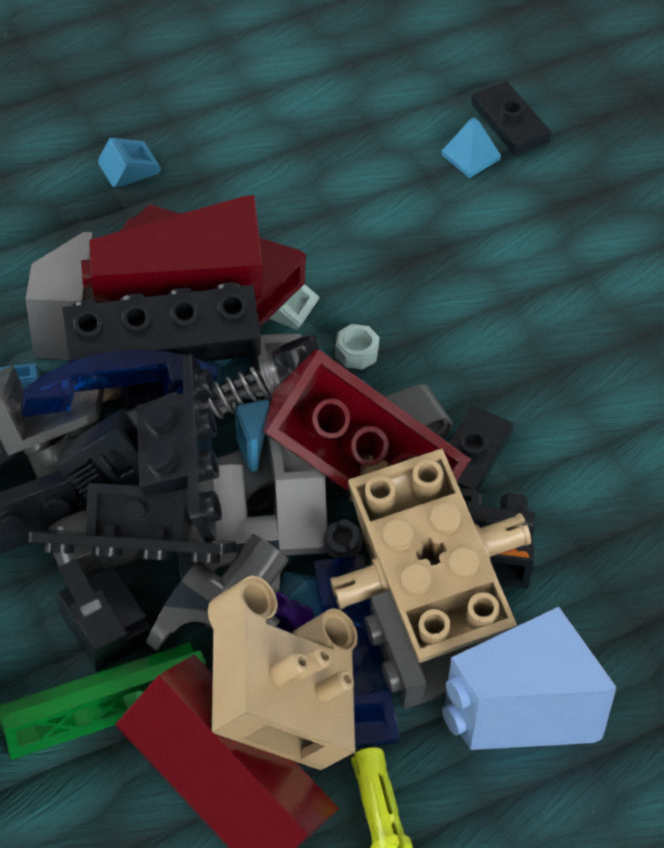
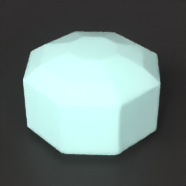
M351 324L338 331L335 357L344 367L363 370L377 361L379 336L369 326Z

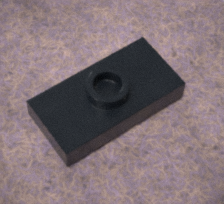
M508 81L472 94L471 105L514 156L550 142L551 131Z
M475 406L470 407L449 444L471 459L457 481L459 488L477 489L479 491L513 433V422Z

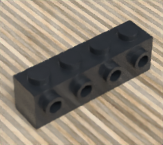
M229 282L218 285L212 290L195 291L190 288H179L170 291L167 295L148 297L144 294H130L122 297L119 301L101 303L98 300L86 299L74 303L73 306L62 307L67 358L72 378L182 365V356L193 354L198 363L261 355V335L253 285L242 286L240 283Z

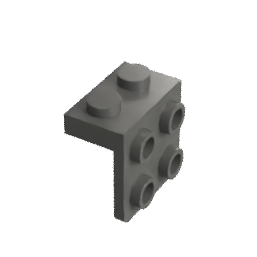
M14 366L0 370V440L8 456L22 450L25 454L37 452L49 445L53 438L66 433L69 437H75L94 427L95 421L98 420L105 393L102 383L95 382L32 406Z
M390 590L371 596L369 616L364 617L365 628L370 642L373 646H380L385 659L381 666L386 684L391 693L397 691L403 709L446 696V682L449 678L451 657L486 641L484 640L419 663Z

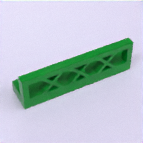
M189 642L0 705V731L10 760L116 725L118 720L159 674L192 655H195L206 666L201 650L194 652Z

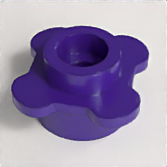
M275 593L278 605L274 616L280 620L276 628L292 634L294 630L315 618V614L310 606L301 604L296 600H289L284 593Z

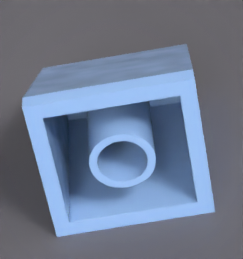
M557 607L451 657L449 678L446 682L445 706L442 708V714L449 730L455 736L460 734L470 750L595 743L603 739L617 687L560 607Z

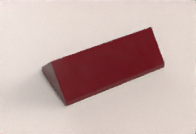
M319 349L315 350L274 390L263 429L264 434L350 494L348 480L360 476V465L373 466L384 460L387 462L388 467L443 449L457 482L471 460ZM370 455L373 456V458L370 460H364L363 456Z
M195 655L159 674L118 720L115 726L228 848H299L338 811V806L295 761L212 733L213 674Z

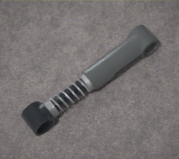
M316 335L303 336L279 346L271 353L273 359L267 360L263 364L260 363V369L255 370L251 367L250 373L245 375L238 372L237 378L230 380L229 377H226V382L220 385L214 382L215 396L209 398V407L214 417L217 416L219 419H223L226 412L235 414V409H237L238 405L260 401L264 397L271 400L274 390L315 350L319 349L322 351ZM176 391L156 400L179 395L180 393ZM136 407L125 413L137 425ZM67 433L51 439V442L45 448L31 454H26L37 479L60 471L56 467L60 453L67 448L70 441L78 436L69 437Z

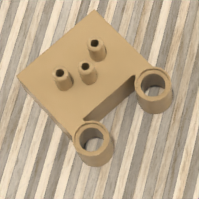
M257 576L246 577L213 598L208 606L209 621L214 629L212 733L322 770L355 752L352 650L357 644L356 628L346 613L334 608L294 630L292 634L266 624V621L271 619L277 611L276 595L272 587L262 578Z

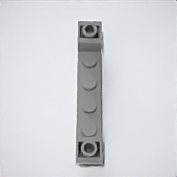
M301 334L261 335V355L251 356V367L255 370L260 369V363L263 364L267 360L273 359L272 351L287 342L302 337ZM267 397L261 398V400L267 399L270 407L271 400ZM267 436L275 491L273 515L275 514L277 521L280 552L284 556L327 553L323 542L324 534L327 530L325 476Z

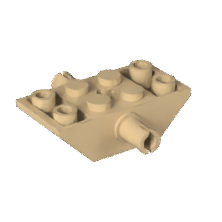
M443 449L348 480L372 565L336 578H330L331 588L334 597H337L336 602L340 610L390 590L419 663L493 638L517 627L491 565L490 557L531 544L529 528L527 525L522 526L525 523L522 514H516L514 517L482 528L474 524ZM429 561H435L439 564L431 566Z

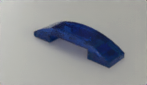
M124 350L96 354L67 363L48 372L24 389L20 406L21 417L70 411L75 392L161 382L163 397L176 391L183 394L182 356L185 355L156 350ZM196 359L201 369L207 368L213 382H216L218 377L217 367L203 360Z
M363 555L314 561L320 614L332 608L339 609L336 602L337 597H334L331 588L330 578H336L365 568ZM371 598L341 609L353 621L357 631V644L352 650L355 749L399 743L400 741L391 692L387 691L382 671L379 646L371 644L365 628L364 617L369 616Z

